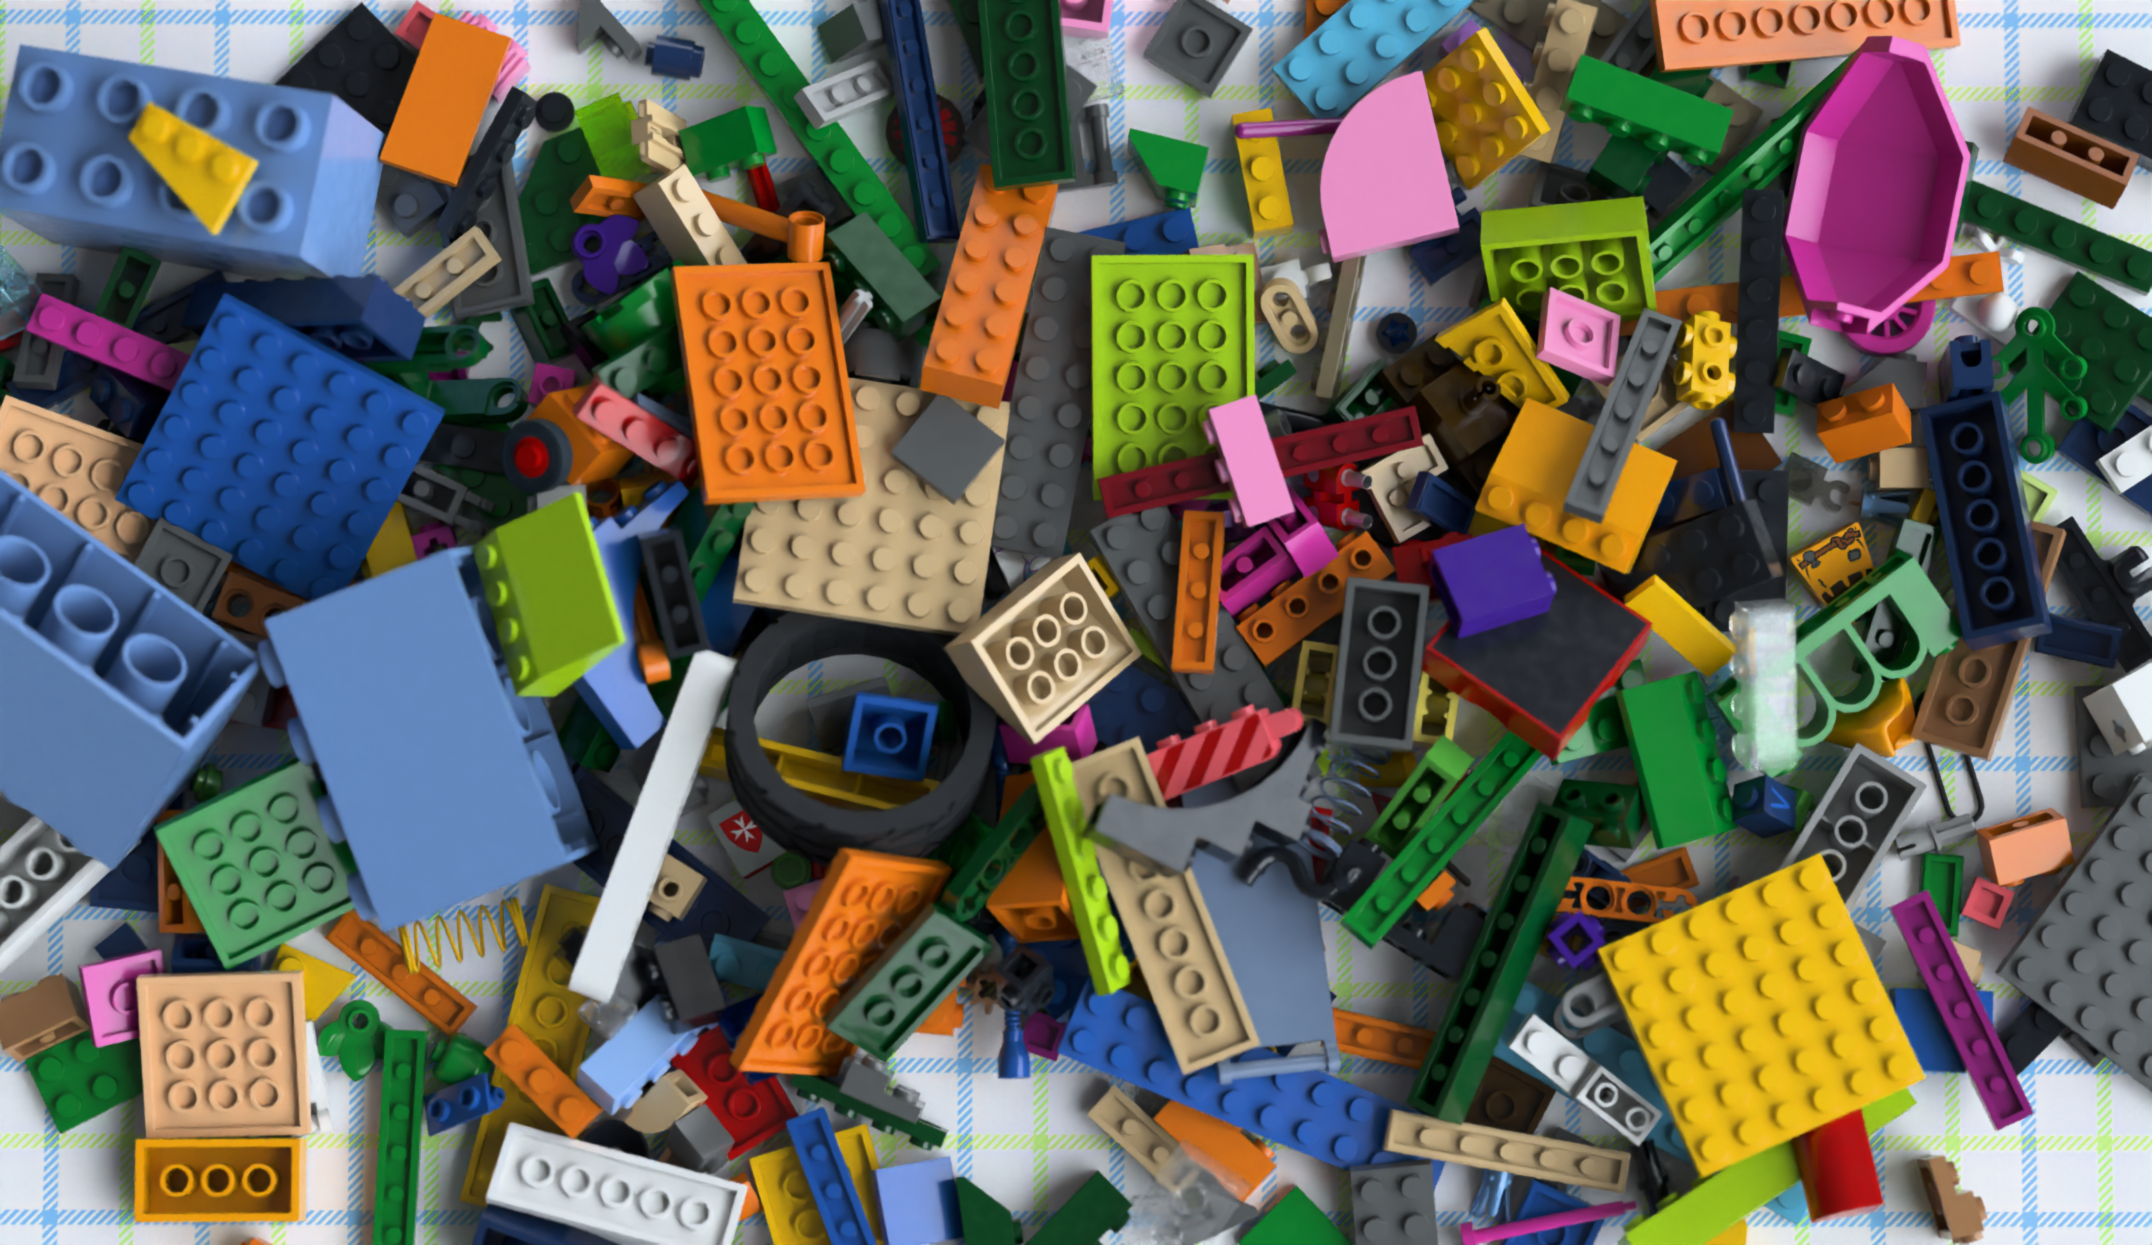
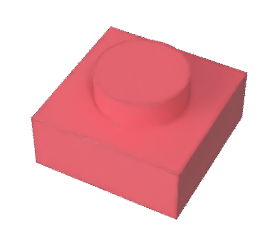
M416 1L394 34L420 52L435 12L419 1Z
M1976 876L1966 896L1960 915L1995 930H2000L2015 892Z

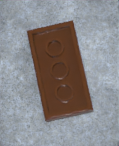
M1734 399L1655 450L1678 461L1669 482L1706 471V469L1721 467L1709 425L1712 419L1721 417L1726 422L1740 470H1773L1783 462L1763 433L1732 432ZM1696 517L1677 524H1673L1667 527L1647 532L1644 540L1664 533L1666 531H1669L1671 529H1674L1676 527H1679L1681 525H1684L1686 523H1689L1691 521H1694L1696 519H1699L1700 517Z

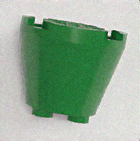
M677 258L667 264L657 274L639 283L595 315L596 318L583 324L580 328L589 341L609 358H612L661 327L674 321L676 314L670 271L673 267L685 266L682 260ZM682 366L647 387L646 390L652 395L657 394L660 399L669 393H674L686 384L684 367Z

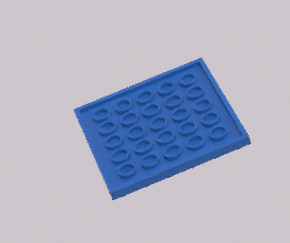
M224 293L115 500L155 521H158L160 517L167 520L170 524L178 526L205 540L207 543L233 555L232 561L313 602L348 588L446 409Z

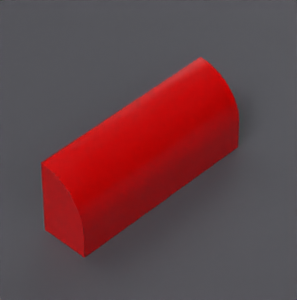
M1861 1108L1791 1138L1811 1223L1872 1213L1884 1205Z

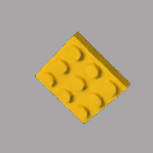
M1487 28L1475 32L1423 75L1440 147L1447 158L1452 161L1454 169L1468 191L1481 185L1551 130Z
M863 1124L834 1134L876 1244L884 1245L870 1172L880 1169L868 1125ZM795 1146L750 1158L749 1161L774 1245H832Z

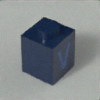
M1768 775L1734 784L1732 821L1762 839L1795 829V791Z

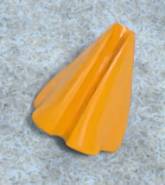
M1893 678L1882 683L1877 698L1868 707L1858 712L1844 713L1837 710L1833 729L1823 741L1850 749L1858 742L1877 755L1886 758L1895 757L1896 750L1914 743L1916 740L1911 737L1916 721L1914 701L1905 678Z

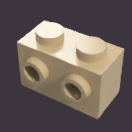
M666 853L649 898L652 904L648 910L667 922L671 920L672 916L683 921L708 879Z

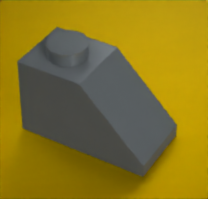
M1895 353L1892 358H1886L1844 391L1839 398L1893 382L1911 411V415L1916 416L1919 413V409L1923 408L1927 362L1917 361V356L1914 354Z

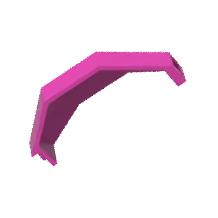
M1868 36L1802 127L1783 220L1782 246L1810 325L1842 333L1868 334L1949 266L1971 155L1925 45L1895 36Z

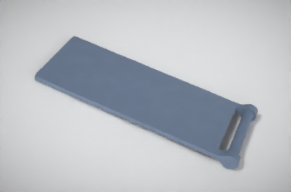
M1229 776L1181 794L1182 808H1201L1225 802L1239 795ZM1253 832L1250 833L1254 834V840L1246 855L1227 863L1193 847L1196 850V856L1190 866L1261 1044L1251 1049L1323 1041V1053L1230 1063L1228 1057L1215 1062V1075L1218 1085L1231 1084L1232 1079L1325 1069L1327 1073L1340 1072L1341 1060L1336 1042L1318 900L1311 899L1300 893L1292 881L1288 866L1283 862H1275L1270 865L1263 876L1258 877L1252 887H1248L1238 879L1247 866L1245 863L1252 854L1260 848L1277 845ZM1306 835L1303 839L1310 844L1309 837ZM1297 843L1286 846L1301 857L1309 878L1315 882L1311 854Z

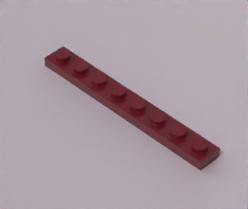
M1415 406L1271 439L1283 478L1424 446ZM1218 451L1097 479L1106 519L1230 491L1228 482L1221 483L1214 461L1220 459Z

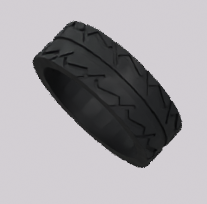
M792 611L778 618L779 623L770 624L747 649L737 668L739 671L734 675L728 702L724 738L727 774L738 803L755 825L757 824L760 831L782 849L807 861L812 862L814 860L822 866L830 867L832 860L838 855L841 848L921 858L942 845L940 841L948 840L969 818L981 795L979 793L984 786L996 728L995 710L966 683L944 648L957 637ZM862 654L888 659L905 666L931 683L946 701L952 700L953 711L957 716L964 746L963 756L951 775L935 790L908 805L885 811L856 812L830 807L811 799L787 783L770 764L758 741L754 722L757 709L769 691L790 672L811 661L835 655Z

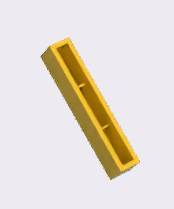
M714 727L698 771L702 776L730 782L725 760V729ZM758 737V741L768 761L787 783L805 796L830 807L856 812L885 811L908 805L931 793L941 784L938 781L926 778L921 782L842 770L840 757Z

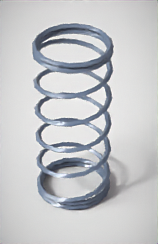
M1339 745L1342 758L1334 759L1329 765L1333 777H1326L1320 781V789L1323 795L1314 796L1310 799V803L1314 805L1316 799L1324 798L1347 814L1356 817L1362 816V812L1357 806L1341 798L1329 796L1325 792L1323 784L1327 780H1336L1353 794L1363 798L1372 797L1371 792L1361 784L1338 777L1334 773L1333 764L1340 761L1346 762L1355 771L1374 780L1381 779V775L1376 769L1363 762L1348 759L1342 751L1343 746ZM1346 746L1350 752L1360 759L1376 765H1386L1390 763L1392 758L1390 751L1377 750L1386 757L1379 758L1357 747ZM1354 764L1369 769L1377 776H1373L1371 774L1364 772L1363 770L1356 767ZM1344 782L1360 788L1367 794H1363L1354 790L1353 788L1346 785ZM1335 801L1341 802V803H1343V804H1345V805H1347V806L1353 808V809L1356 810L1358 813L1352 812V811H1350V810L1344 808L1343 806L1339 805V804H1338L1337 802H1335ZM1312 806L1313 814H1309L1308 817H1318L1325 825L1341 834H1353L1348 825L1333 817L1319 814L1314 806ZM1326 820H1330L1336 824H1339L1340 826L1344 827L1347 831L1335 827ZM1309 828L1306 835L1316 844L1333 853L1322 851L1307 843L1304 839L1296 842L1310 854L1325 860H1337L1343 853L1342 847L1333 839Z

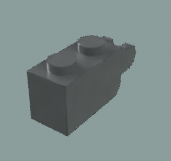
M417 464L396 502L405 507L450 525L455 529L459 526L485 537L488 528L484 527V524L462 517L467 504L470 503L477 506L479 510L494 514L499 506L473 494L468 487Z

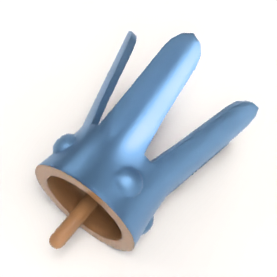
M1863 489L1861 502L1849 501V504L1860 506L1859 520L1878 521L1896 528L1899 518L1887 513L1904 514L1909 512L1908 498L1898 495L1909 494L1912 490L1878 493Z
M1483 1168L1482 1184L1469 1213H1473L1474 1216L1481 1215L1488 1200V1216L1495 1217L1497 1221L1502 1222L1506 1207V1218L1511 1223L1509 1191L1515 1175Z

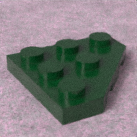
M582 127L543 142L519 198L531 278L577 260L571 247V240L575 231L586 224L600 225L608 218L576 213L573 211L570 202L571 197L589 174L601 176ZM590 238L585 242V249L592 252L599 247V240L596 238Z

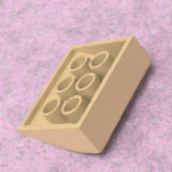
M1080 552L1050 560L944 647L966 683L1030 745L1039 742L1142 654Z

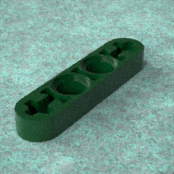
M1036 782L1024 790L946 889L942 905L946 911L960 920H968L980 910L1048 824ZM1017 830L1016 835H1015L1014 838L1010 841L1011 836H1012L1013 833ZM992 861V864H991L990 868H989L988 871L984 874L985 869L987 868V866L989 865V863Z

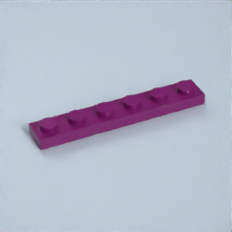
M1928 890L1888 907L1994 1131H1999L2033 1115V1109Z

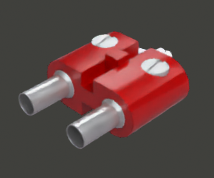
M1353 463L1304 473V480L1299 481V490L1305 495L1304 504L1316 517L1321 526L1348 532L1355 526L1368 529L1372 525V517L1359 512V499L1352 498V491L1359 490V488L1369 489L1372 486L1373 480L1370 475L1358 473V468Z

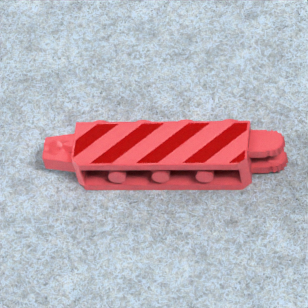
M1252 704L1231 712L1230 715L1233 721L1218 726L1216 719L1194 727L1195 736L1181 741L1179 734L1156 742L1159 750L1146 756L1164 801L1278 757L1283 746L1280 738L1298 731L1304 725L1303 721L1305 719L1301 713L1302 711L1292 707L1291 709L1287 708L1270 715L1268 708L1255 711Z

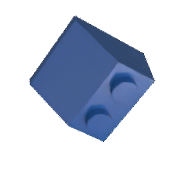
M856 692L847 713L840 749L842 770L923 782L938 704Z

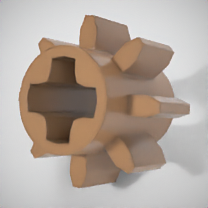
M991 964L989 974H984L982 970L975 968L974 974L978 979L975 984H966V988L974 990L976 996L969 1004L971 1006L979 1002L985 1004V1014H991L993 1004L998 1003L1000 1008L1004 1009V1005L998 998L996 999L993 996L984 997L982 994L986 989L983 983L984 980L987 979L989 982L995 981L993 969L997 964Z

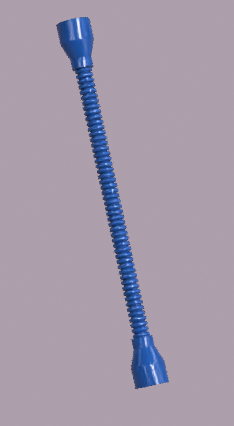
M996 718V728L991 749L992 767H995V775L997 776L995 777V781H997L995 783V786H997L995 791L998 792L995 795L998 802L996 803L998 807L996 809L998 812L996 816L999 818L1005 777L1011 775L1009 770L1013 766V763L1008 761L999 727L1003 718ZM1000 923L1003 927L1001 928L1003 932L1001 933V937H1003L1001 939V942H1003L1001 944V947H1003L1001 952L1004 953L1002 958H1005L1018 944L1015 943L1017 940ZM1004 1006V1010H1006L1004 1012V1015H1006L1004 1017L1006 1021L1004 1025L1006 1027L1004 1028L1005 1031H1002L1003 1042L997 1058L998 1079L1031 1078L1030 1056L1023 1041V1030H1021V1027H1018L1021 1024L1018 1021L1020 1020V1016H1018L1020 1011L1017 1009L1011 1011Z

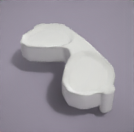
M1978 227L1974 229L1970 236L1975 246L1985 253L1999 251L2000 261L2020 265L2025 256L2024 252L2020 253L2014 249L2001 248L2005 241L2004 237L1998 236L1994 243L1987 234L1979 231Z

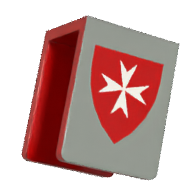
M737 799L706 816L739 874L744 879H749L772 865L773 860L787 852L760 831L757 824L755 825Z

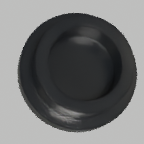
M550 92L543 95L537 101L535 118L544 130L557 133L566 130L572 124L575 117V108L572 101L566 95L559 92Z

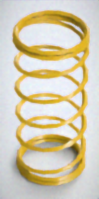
M516 896L514 898L511 897L509 899L510 905L504 899L500 903L502 942L493 919L484 905L481 904L478 909L480 946L467 915L460 909L457 913L459 953L444 918L438 914L435 919L437 958L424 926L420 921L416 920L413 929L416 964L406 924L398 927L408 973L412 975V973L416 974L420 971L418 926L425 938L435 965L438 968L441 967L439 919L458 962L462 963L461 915L465 920L479 956L483 958L485 947L482 909L489 920L500 950L505 953L504 904L515 926L520 947H528L527 931L518 898Z

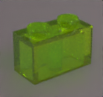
M619 92L574 111L603 177L633 181L651 173L650 165L640 159L639 144L632 146L631 121L638 119L631 100L623 103Z

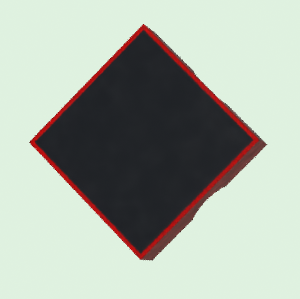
M1540 548V562L1544 571L1551 572L1556 584V594L1553 596L1549 611L1457 639L1450 620H1448L1426 647L1421 670L1467 702L1490 712L1506 729L1555 761L1587 720L1588 714L1596 700L1617 682L1645 646L1653 623Z

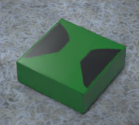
M1791 62L1748 65L1745 80L1784 89L1787 85Z

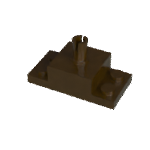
M1437 332L1383 370L1376 378L1400 409L1415 406L1421 434H1431L1449 468L1448 470L1474 503L1477 504L1489 473L1521 409L1500 393V384L1493 383L1496 378L1490 375H1483L1478 370L1474 372L1463 363L1464 360L1460 361L1450 347L1445 349L1435 341Z

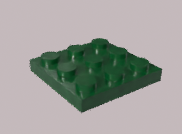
M2077 271L2048 311L2055 320L2054 334L2074 355H2079L2085 359L2087 372L2080 379H2065L2060 373V363L2045 349L2044 364L2075 396H2081L2085 399L2088 410L2082 419L2109 435L2152 377V317ZM2039 324L2032 334L2036 335L2039 332ZM2027 348L2009 364L2008 372L2016 376L2026 366ZM2071 360L2068 364V370L2072 375H2076L2079 371V365L2074 360ZM2045 390V395L2048 396L2049 398H2051L2052 400H2054L2055 402H2057V401ZM2071 401L2068 409L2077 415L2079 413V405L2077 402Z

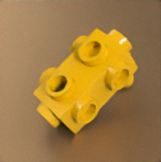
M1700 311L1696 313V315L1681 324L1675 341L1679 352L1678 364L1674 371V383L1677 385L1676 400L1691 403L1693 408L1700 410L1713 409L1716 405L1727 399L1735 387V375L1729 372V359L1736 352L1737 338L1730 335L1731 323L1720 321V315L1716 312Z

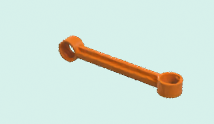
M610 477L584 483L586 484V497L590 493L599 490L607 491L614 496L612 500L602 504L593 503L586 498L588 517L594 516L595 519L611 516L613 518L621 506L620 485L617 480ZM638 578L634 598V639L639 667L645 683L650 684L670 679L671 675L664 644L658 638L640 579Z

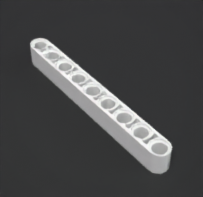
M711 650L695 653L574 968L568 987L569 990L606 1004L610 1001L727 696L738 660Z

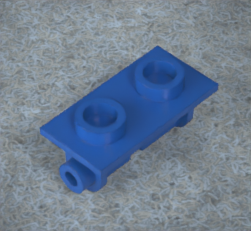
M482 1073L425 1096L424 1105L428 1135L439 1134L489 1114L492 1110L499 1109L506 1099L504 1090L501 1087L488 1085L487 1073Z

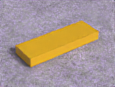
M1654 574L1625 596V606H1628L1653 623L1651 629L1707 678L1738 656V647L1657 575Z

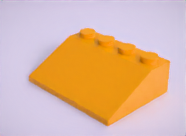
M1527 397L1489 473L1475 510L1512 526L1524 523L1527 532L1624 574L1630 573L1678 461L1634 442L1602 524L1562 511L1565 499L1595 426Z

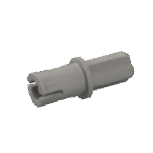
M1966 813L1935 824L1929 821L1926 827L1897 835L1894 843L1897 845L1898 855L1901 861L1906 858L1933 849L1940 852L1942 851V846L1976 835V826L1971 815Z

